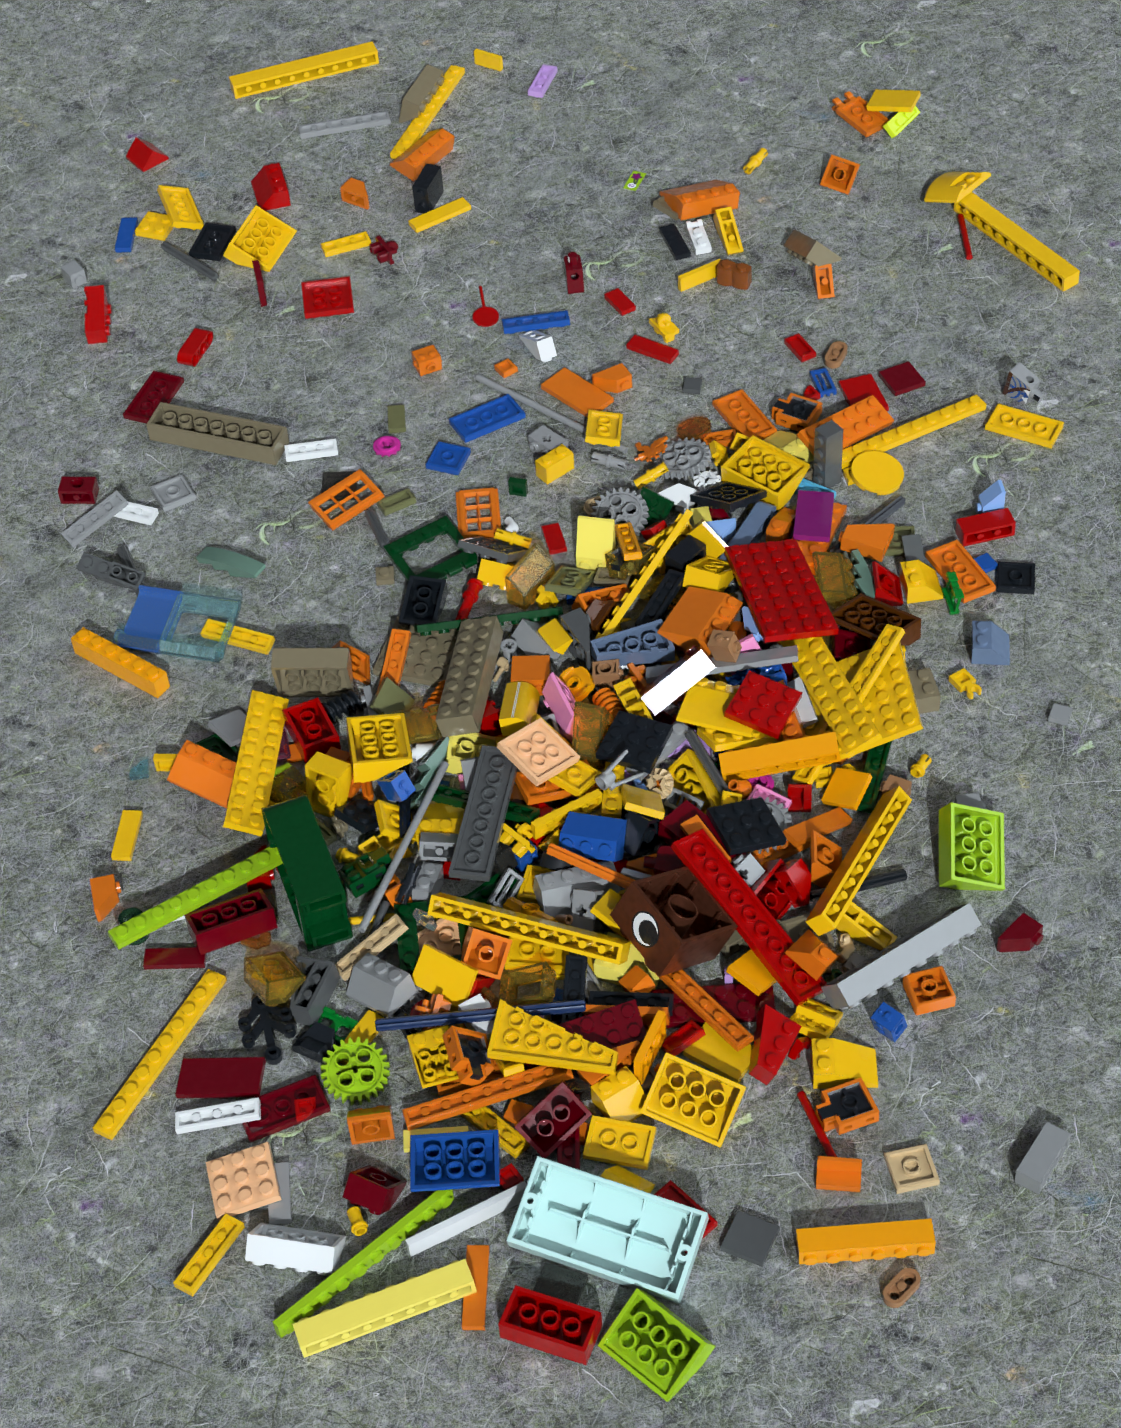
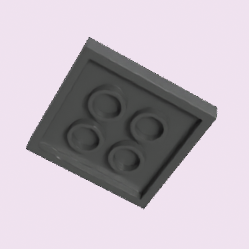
M482 536L461 539L458 542V547L463 548V551L466 553L474 554L476 552L482 558H496V562L503 564L513 562L514 560L520 561V559L527 558L528 550Z

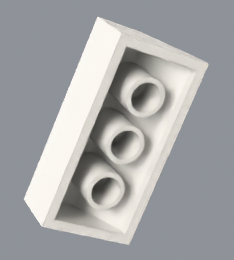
M260 1223L247 1234L245 1260L252 1261L254 1265L272 1264L278 1269L291 1267L295 1268L298 1272H308L310 1270L317 1271L319 1275L327 1276L338 1268L346 1236Z

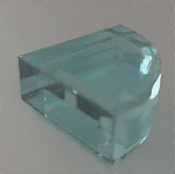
M148 759L138 762V765L130 770V781L149 778Z

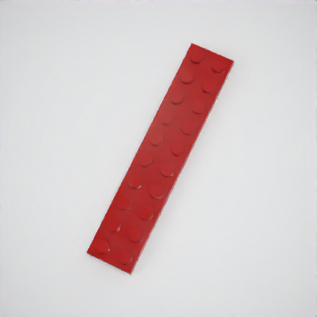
M703 828L672 843L671 849L738 926L736 931L794 1004L798 1006L823 992L821 987L827 983L822 977L816 981L785 954L794 942Z

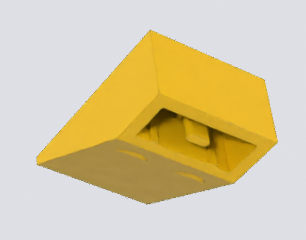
M448 1025L407 1035L410 1055L422 1089L459 1079L457 1071L451 1070L442 1036L449 1029Z

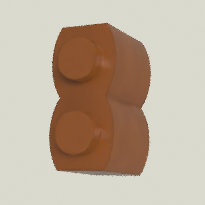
M727 259L720 260L717 265V283L723 286H733L737 289L747 290L752 283V267L745 263H735Z

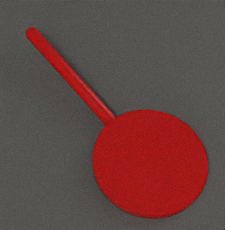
M479 286L482 307L473 313V321L478 326L489 327L497 323L499 313L496 309L485 306L482 286Z

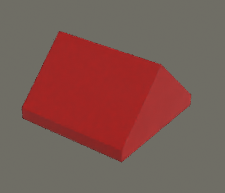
M135 137L126 154V159L142 172L169 159L166 154L152 143Z
M873 561L871 576L875 589V599L890 606H902L904 603L900 578L876 561Z

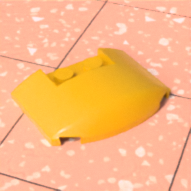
M951 171L941 174L927 188L924 202L958 203L987 180L991 173Z

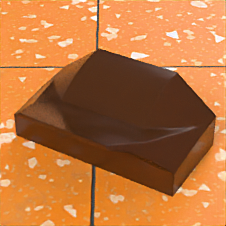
M594 599L586 610L585 614L587 613L591 619V628L595 636L598 633L602 634L604 632L602 627L607 619H613L614 616L611 614L617 606L613 600L600 601Z

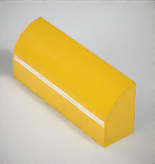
M527 682L506 683L499 716L503 736L512 735L531 724L532 716L537 714L540 694L532 684Z

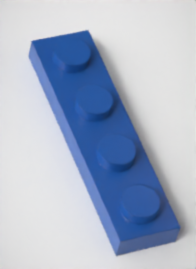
M568 310L502 319L504 334L570 325Z

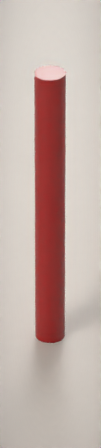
M958 214L957 218L966 259L971 260L973 256L964 215Z
M798 1092L797 1097L828 1157H837L805 1092Z

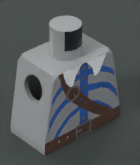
M1019 362L1009 371L1002 392L1004 395L1024 405L1032 399L1039 403L1045 396L1044 393L1038 390L1040 379L1022 363Z

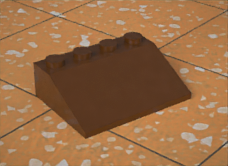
M862 593L831 612L836 624L876 641L886 624L904 629L905 634L900 640L901 645L909 646L921 638V618Z

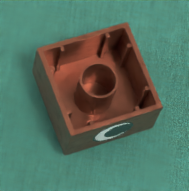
M687 866L632 881L610 914L620 927L622 936L632 942L643 956L648 969L659 977L715 959L738 927Z

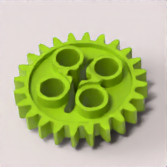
M349 1037L347 1044L340 1040V1047L333 1044L334 1052L327 1050L329 1058L323 1057L325 1065L320 1067L321 1071L324 1072L321 1074V1080H325L323 1086L324 1088L329 1087L327 1089L328 1094L334 1093L335 1100L341 1096L343 1104L349 1099L351 1105L354 1104L355 1100H358L359 1104L362 1105V1099L364 1098L370 1102L371 1095L377 1098V1090L384 1091L382 1084H388L386 1077L390 1076V1071L387 1070L390 1068L389 1062H385L387 1055H382V1047L376 1050V1042L369 1045V1041L366 1039L361 1043L360 1037L357 1038L356 1042H353L351 1037ZM361 1057L369 1058L366 1062L359 1061ZM342 1060L348 1061L344 1066L338 1064ZM353 1069H357L358 1072L353 1073ZM366 1076H370L373 1078L369 1082H365L362 1080ZM344 1080L351 1081L349 1085L341 1084V1082Z

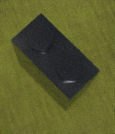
M426 164L413 184L415 212L424 214L433 210L443 194L441 166Z

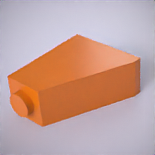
M895 524L847 525L845 531H841L838 541L841 542L840 550L851 553V551L858 549L863 557L882 562L893 539Z

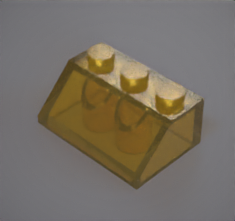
M537 543L532 545L505 577L507 603L523 610H527L530 605L535 603L536 598L539 596L537 592L540 585L545 587V584L555 573L554 562Z
M813 552L817 584L824 599L836 610L857 595V590L854 586L855 577L851 569L853 568L852 562L841 553Z
M579 701L575 702L572 749L580 756L579 760L587 759L590 766L595 769L605 768V761L596 759V752L613 722L612 714L605 707Z
M432 704L424 709L415 707L407 712H403V710L392 712V714H405L410 744L442 738L435 720L439 704Z
M283 951L244 957V981L266 1006H277L280 1003H286L306 980V976Z

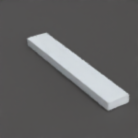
M525 1181L407 1238L405 1240L407 1252L412 1257L519 1204L527 1184Z

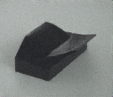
M315 1022L308 1030L301 1033L292 1045V1050L324 1064L323 1057L329 1058L327 1050L334 1052L333 1044L337 1045L335 1030Z

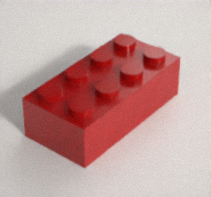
M515 1285L498 1324L500 1338L587 1365L602 1328V1314L599 1311Z

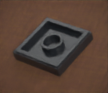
M998 561L997 592L1034 595L1035 563Z

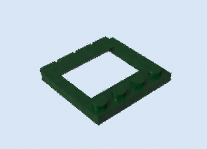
M447 516L383 546L384 552L407 582L410 575L446 580L447 574L449 577H452L462 572V567L468 569L477 564V554L475 552L474 554L466 553L463 551V548L458 547L459 540L464 538ZM447 534L461 553L415 575L402 558L403 553L419 548V545L422 543H429L435 540V537L438 535L444 536Z
M466 895V896H459V897H461V898L467 899V895ZM430 900L407 903V905H394L395 914L409 928L397 938L400 969L410 974H413L420 956L415 915L428 914ZM458 923L461 954L452 955V957L461 961L462 946L469 925Z

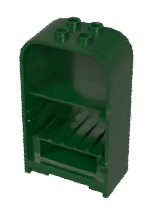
M301 795L261 808L270 848L277 847L283 864L277 866V870L307 950L310 952L352 938V928L345 904L347 902L345 890L307 795Z

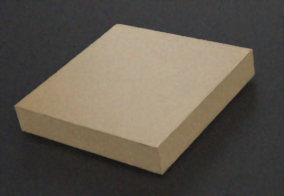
M927 1144L884 1153V1159L896 1194L940 1184Z

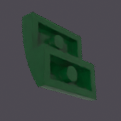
M643 487L640 494L645 499L649 509L647 511L649 518H645L648 524H642L644 529H646L655 522L665 521L673 507L674 501L647 487ZM635 510L630 511L629 514H633Z

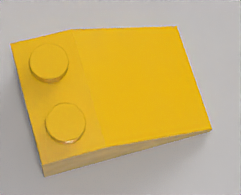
M705 556L686 565L682 586L724 592L735 576L729 562Z
M317 751L305 764L306 795L314 812L332 818L335 809L347 803L352 780L351 764Z
M811 1038L813 1089H829L858 1078H862L867 1088H878L875 1049L835 1038Z

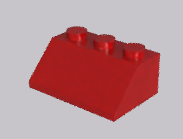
M280 163L263 166L251 181L258 207L267 211L291 206L288 188Z
M781 858L766 861L762 866L765 872L750 887L776 920H781L792 906L774 875L785 864Z

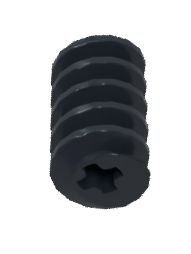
M349 690L347 694L342 693L340 697L335 696L334 701L328 699L327 704L321 702L333 723L336 722L335 716H338L340 720L343 719L342 713L349 717V710L356 714V707L363 711L358 695L352 690Z

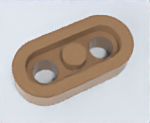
M841 341L831 344L825 355V365L828 368L835 369L841 366L847 355V344Z
M912 1268L902 1269L885 1286L883 1301L888 1307H901L919 1289L921 1277L918 1271ZM911 1281L912 1284H906L905 1282ZM896 1296L898 1299L894 1300L890 1297Z

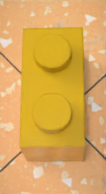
M561 444L536 459V476L548 485L574 469L573 452Z

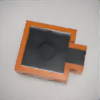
M790 393L787 400L779 398L772 407V419L776 420L777 425L798 432L815 424L822 414V402L794 393Z
M451 1026L442 1035L451 1070L457 1071L460 1083L478 1086L496 1068L494 1060L487 1058L489 1042L485 1033Z
M862 1078L821 1091L822 1104L816 1105L815 1114L824 1131L836 1129L838 1135L879 1121V1110Z

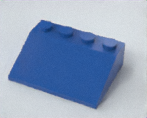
M498 1130L410 1135L411 1192L500 1186V1141Z

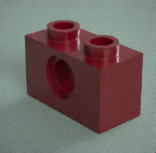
M61 477L58 488L61 504H96L99 492L96 477Z

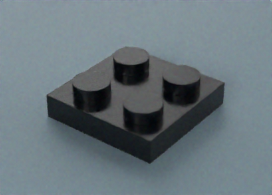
M360 798L335 809L334 816L363 834L379 827L375 807L365 799Z

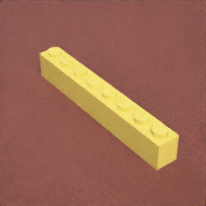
M466 1259L456 1260L442 1268L431 1269L426 1274L418 1277H410L405 1282L389 1285L375 1293H368L360 1299L347 1301L339 1307L323 1310L320 1314L309 1318H302L292 1325L305 1358L471 1295L477 1291Z

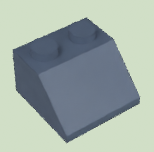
M972 621L971 664L1010 665L1009 634L992 621Z

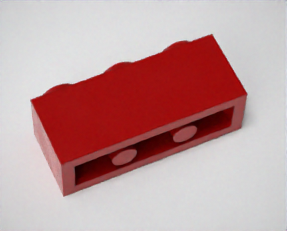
M1009 508L956 519L955 532L964 547L1014 536L1016 522Z

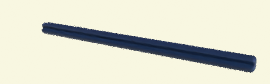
M584 999L512 1006L514 1008L519 1007L525 1013L532 1016L584 1012L586 1010ZM498 1007L381 1018L375 1020V1028L379 1032L495 1020Z

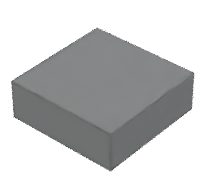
M1054 703L1048 721L1067 726L1073 708Z

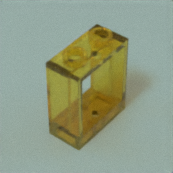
M545 961L502 972L498 1005L500 999L506 1001L510 1006L553 1002L555 996L554 985L557 979L555 970ZM541 981L540 993L517 999L519 986Z

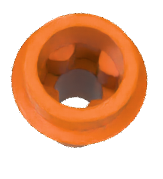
M732 779L728 783V788L734 793L742 794V799L749 797L752 792L751 783L747 780Z

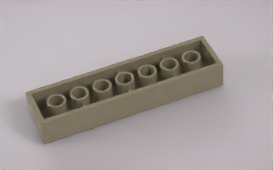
M160 402L146 424L149 439L153 441L277 465L285 451L284 445L289 444L287 427Z
M486 616L461 621L435 719L442 737L478 733L480 731L503 637V630L497 616Z

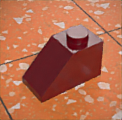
M1022 913L998 937L997 951H1030L1034 945H1039L1043 940V925Z

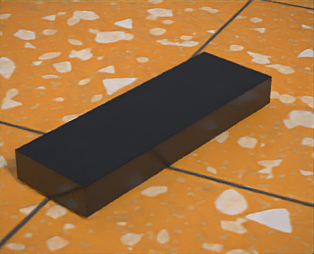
M675 224L659 227V232L675 261L691 257V252Z

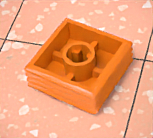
M943 966L913 972L903 977L902 984L915 1015L955 1006L956 996Z

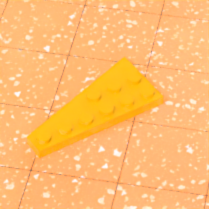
M500 999L487 1050V1058L615 1075L618 1052L597 1042L592 1043L585 1040L583 1036L577 1033L572 1034L565 1031V1028L537 1015L532 1016L525 1013L523 1009L519 1007L514 1008L508 1005L506 1001Z

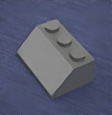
M367 953L353 966L346 995L356 1002L390 1018L417 989L410 973Z

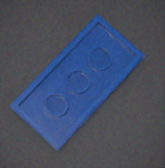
M507 394L449 418V424L461 439L467 443L524 419L526 415L515 400Z

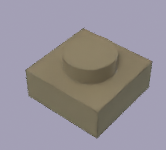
M394 566L376 567L377 586L395 584Z

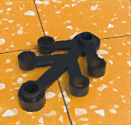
M258 995L251 1002L252 1010L250 1013L238 1021L239 1029L246 1032L251 1029V1023L259 1014L261 1018L252 1032L242 1037V1044L245 1048H252L257 1038L264 1031L267 1050L265 1051L266 1061L270 1065H277L282 1061L283 1056L281 1049L275 1045L272 1029L284 1034L286 1038H293L296 1035V1028L293 1024L284 1025L270 1018L268 1012L279 1016L285 1022L292 1019V1012L289 1007L280 1008L273 1005L269 996Z

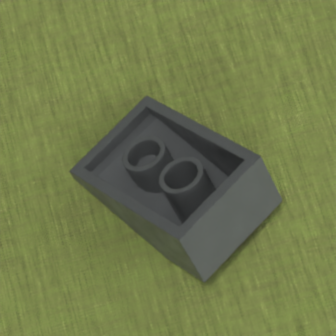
M581 608L561 615V625L573 639L568 650L578 664L591 673L590 637L592 633L589 626L591 619L587 613L585 614Z

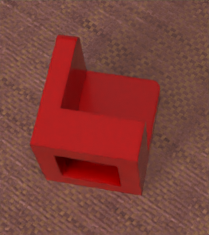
M788 784L787 798L792 800L788 812H811V784Z

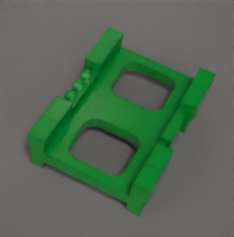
M946 572L948 582L946 587L941 588L948 604L949 614H959L958 608L961 599H964V594L959 587L956 572Z
M326 1006L323 1008V1013L318 1020V1023L324 1018L333 1021L330 1028L335 1030V1040L338 1046L341 1045L340 1040L344 1041L346 1037L342 1038L336 1035L339 1028L344 1026L350 1029L351 1032L358 1024L357 1020L348 1016L346 1018L342 1017V1015L336 1014L335 1010Z

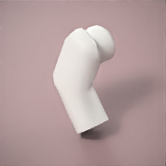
M507 517L504 520L507 525L505 531L518 532L519 526L512 517Z

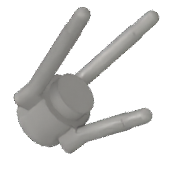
M627 749L605 771L595 778V782L600 789L606 790L609 788L612 791L622 785V783L625 784L643 776L641 772L615 783L616 776L612 770L628 753Z

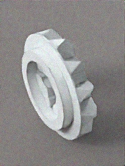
M711 469L709 471H702L700 475L696 474L693 478L694 486L700 491L722 483L721 476L718 475L717 471L712 472Z

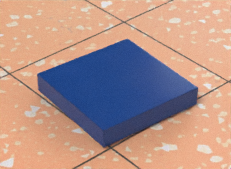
M438 441L425 464L426 469L459 476L471 454V448Z

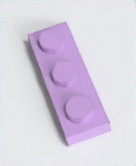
M542 65L528 89V96L543 98L557 73L556 66Z

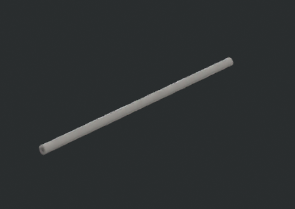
M480 374L476 375L475 380L505 395L509 394L513 399L586 434L585 426ZM620 444V447H612L624 454L628 451V447Z
M442 761L358 927L360 932L364 933L449 766L447 762Z

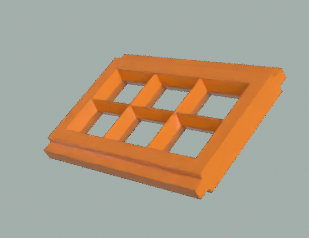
M359 469L310 500L308 504L333 531L383 499L384 495L368 476ZM362 480L365 486L353 492L350 486ZM369 488L373 494L361 500L357 495ZM346 489L351 495L338 502L334 496ZM354 497L358 503L346 510L342 505ZM332 499L335 505L323 511L319 507ZM339 507L343 513L331 520L327 514Z
M498 488L460 490L456 492L458 531L463 538L477 536L494 538L497 528L501 529ZM489 496V504H479V497ZM466 498H476V505L466 506ZM490 509V517L481 518L480 510ZM476 510L477 518L467 519V511ZM491 522V530H482L481 523ZM477 523L478 531L468 532V524Z

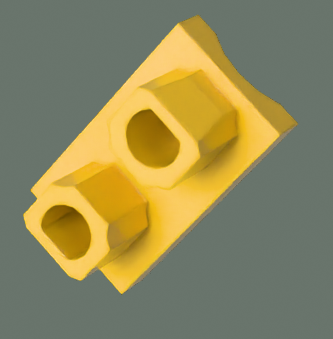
M661 313L656 318L649 319V324L657 334L663 337L666 343L673 341L675 335L679 333V328L671 321V317L667 313Z
M504 823L499 841L502 845L508 848L515 840L517 843L511 848V851L519 858L526 854L527 851L533 853L536 850L525 839L526 837L531 839L533 836L530 824H516V832Z

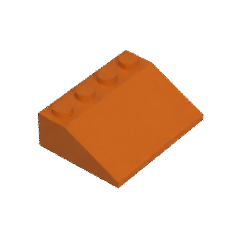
M720 180L692 184L660 191L659 193L661 197H665L664 200L669 207L678 213L680 220L714 214L715 210L726 207L737 209L740 196L739 190L733 183Z
M689 586L657 633L685 650L693 645L698 646L700 644L710 657L711 652L707 643L713 629L727 631L741 609L743 602L728 593Z

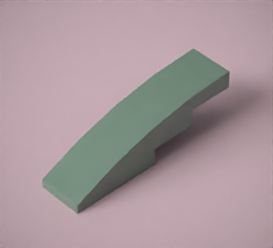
M206 546L196 557L199 563L212 564L215 570L228 571L229 575L233 577L257 578L266 568L264 563L253 558L215 547Z
M858 549L851 551L850 565L853 568L852 579L855 582L854 594L858 596L862 593L875 599L874 584L866 561Z
M448 737L438 740L416 767L421 774L413 783L416 793L411 798V811L419 808L442 761L445 760L449 744Z

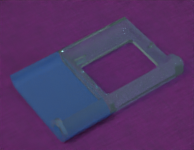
M139 585V594L124 630L117 629L115 631L113 643L126 649L219 663L224 658L225 648L241 610V602L236 599ZM183 613L228 619L220 641L214 647L171 640Z

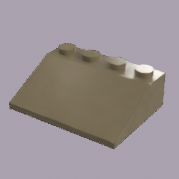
M273 648L271 671L280 697H340L342 693L347 694L349 690L354 692L349 648Z

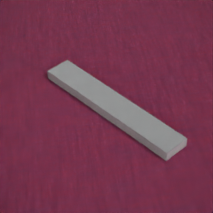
M388 111L299 125L298 130L300 139L388 125L391 124V119Z

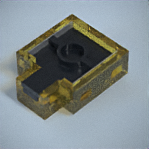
M639 543L642 559L624 561L619 545L605 554L606 568H608L609 576L625 580L630 575L639 574L644 565L649 566L650 562L648 560L653 552L657 554L656 546Z

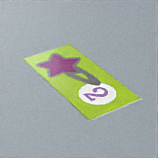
M633 171L623 189L636 191L647 173Z

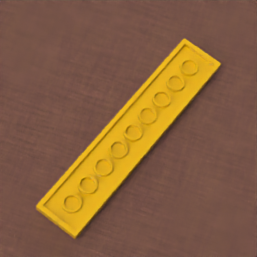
M822 637L780 641L783 647L797 645L799 661L792 662L831 731L836 732L837 741L848 759L882 739V736Z
M252 690L223 827L262 837L265 825L261 808L269 805L285 723L282 710L288 707L289 699Z

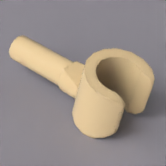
M500 657L497 661L499 669L493 678L494 682H497L501 674L510 668L509 661L504 657Z

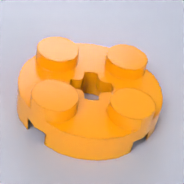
M582 666L577 668L569 667L559 676L569 687L577 704L584 700L595 688L591 673ZM574 682L578 683L577 686L573 688L572 684Z

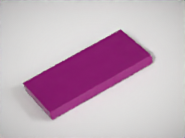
M798 490L793 539L830 542L834 492Z

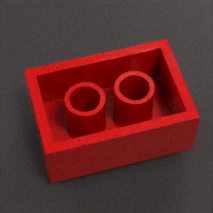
M318 697L282 710L285 727L305 764L317 751L326 754L331 746L341 749L339 735Z

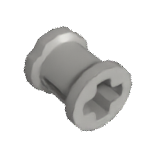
M505 639L501 642L500 648L503 652L501 657L506 658L509 661L508 663L511 664L512 658L510 655L518 656L516 652L517 643L513 639Z

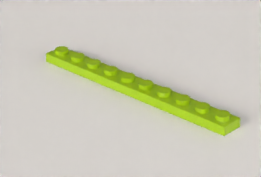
M268 847L110 929L108 936L119 950L283 864L277 847Z
M453 1190L435 1191L272 1321L275 1333L280 1338H283L286 1334H291L294 1331L292 1324L302 1318L312 1317L316 1310L321 1306L327 1305L337 1293L346 1290L352 1281L357 1277H362L367 1269L379 1263L391 1250L398 1248L403 1240L408 1236L414 1235L423 1224L433 1220L435 1215L442 1209L448 1208L454 1200Z

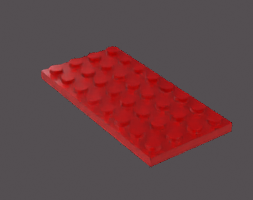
M796 539L725 547L724 553L764 643L838 635L839 628Z

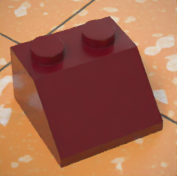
M367 1165L350 1172L342 1197L348 1199L352 1205L363 1206L370 1213L380 1215L392 1208L406 1186L407 1181Z

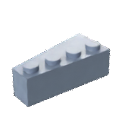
M662 619L590 641L591 654L594 661L619 659L621 666H626L629 663L636 665L675 661V647L672 641L657 633L664 623Z

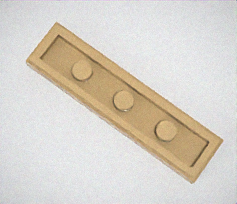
M397 914L393 915L335 964L340 977L344 981L351 977L353 966L364 955L370 953L377 956L409 929Z

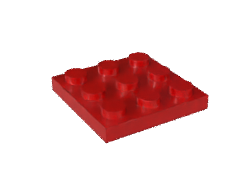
M350 276L301 282L305 319L354 313Z
M749 670L726 709L724 717L778 739L802 698V692Z

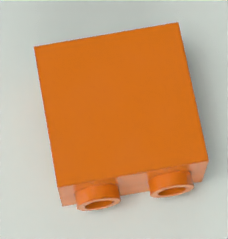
M550 655L512 656L511 682H527L532 684L538 690L540 696H544L542 691L551 674Z

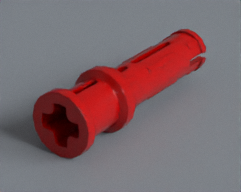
M475 578L468 580V587L462 594L463 601L455 620L468 618L473 604L479 599V591L483 589V583Z

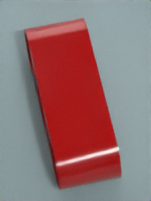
M195 328L179 350L177 362L195 367L211 345L213 332Z

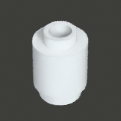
M416 743V747H412V759H416V762H421L435 743Z

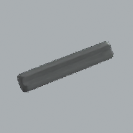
M370 508L365 511V517L380 547L384 549L383 546L389 544V540L375 511Z

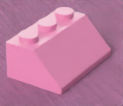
M552 672L542 691L545 697L543 702L554 713L556 722L560 727V735L572 743L589 732L590 728L569 687Z

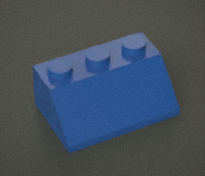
M570 811L560 832L559 846L586 858L612 862L623 860L627 819Z

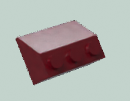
M562 1079L514 1127L542 1158H546L582 1125L592 1113Z

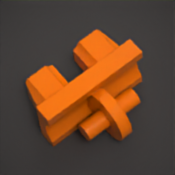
M633 663L627 664L629 673L623 679L631 678L635 688L640 692L649 685L646 679H644L646 677V667L644 664L637 667Z
M432 994L430 1002L424 999L422 1006L415 1005L414 1010L419 1011V1015L439 1013V1011L449 1012L452 1002L444 999V995ZM445 1025L422 1027L421 1030L426 1031Z

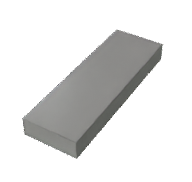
M289 1162L274 1163L282 1200L268 1204L269 1224L292 1223Z

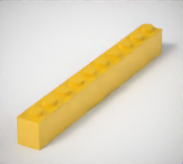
M373 41L229 76L230 87L235 99L379 64L378 51Z
M970 192L958 203H954L953 210L956 213L963 214L964 219L1063 292L1078 284L1080 270L973 192Z
M900 786L882 795L805 921L818 936L837 927L911 803L912 799Z
M442 892L432 894L427 914L430 916L618 965L628 960L631 941Z

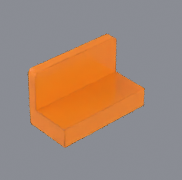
M818 1156L816 1189L860 1192L862 1159Z

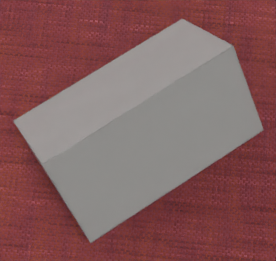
M522 619L510 636L511 639L516 641L518 647L527 656L550 655V658L558 659L560 653L554 652L537 631L541 626L536 622Z

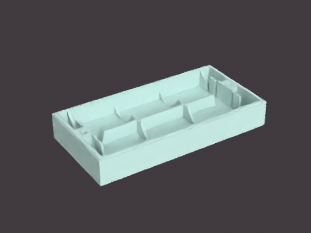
M537 1156L506 1241L510 1247L633 1289L638 1288L647 1291L650 1295L680 1304L709 1217L707 1212ZM684 1251L688 1252L686 1256H682L681 1253Z

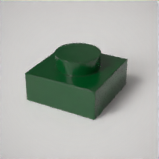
M510 477L508 481L509 494L527 497V479Z

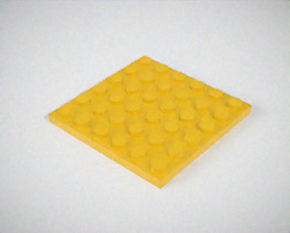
M900 642L862 702L882 739L861 752L923 729ZM871 649L837 661L849 683L853 680ZM808 691L819 721L804 729L806 735L814 736L819 735L826 720ZM838 743L841 760L848 758Z

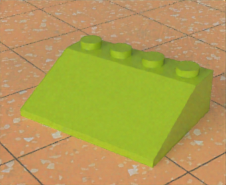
M952 802L939 809L940 887L956 890H1005L1004 813Z
M636 1288L597 1345L666 1402H669L703 1366L716 1347L647 1291Z

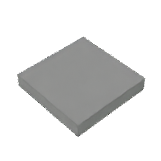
M182 474L150 487L153 496L164 512L197 500L195 493Z
M240 709L208 721V727L232 747L241 742L246 715Z

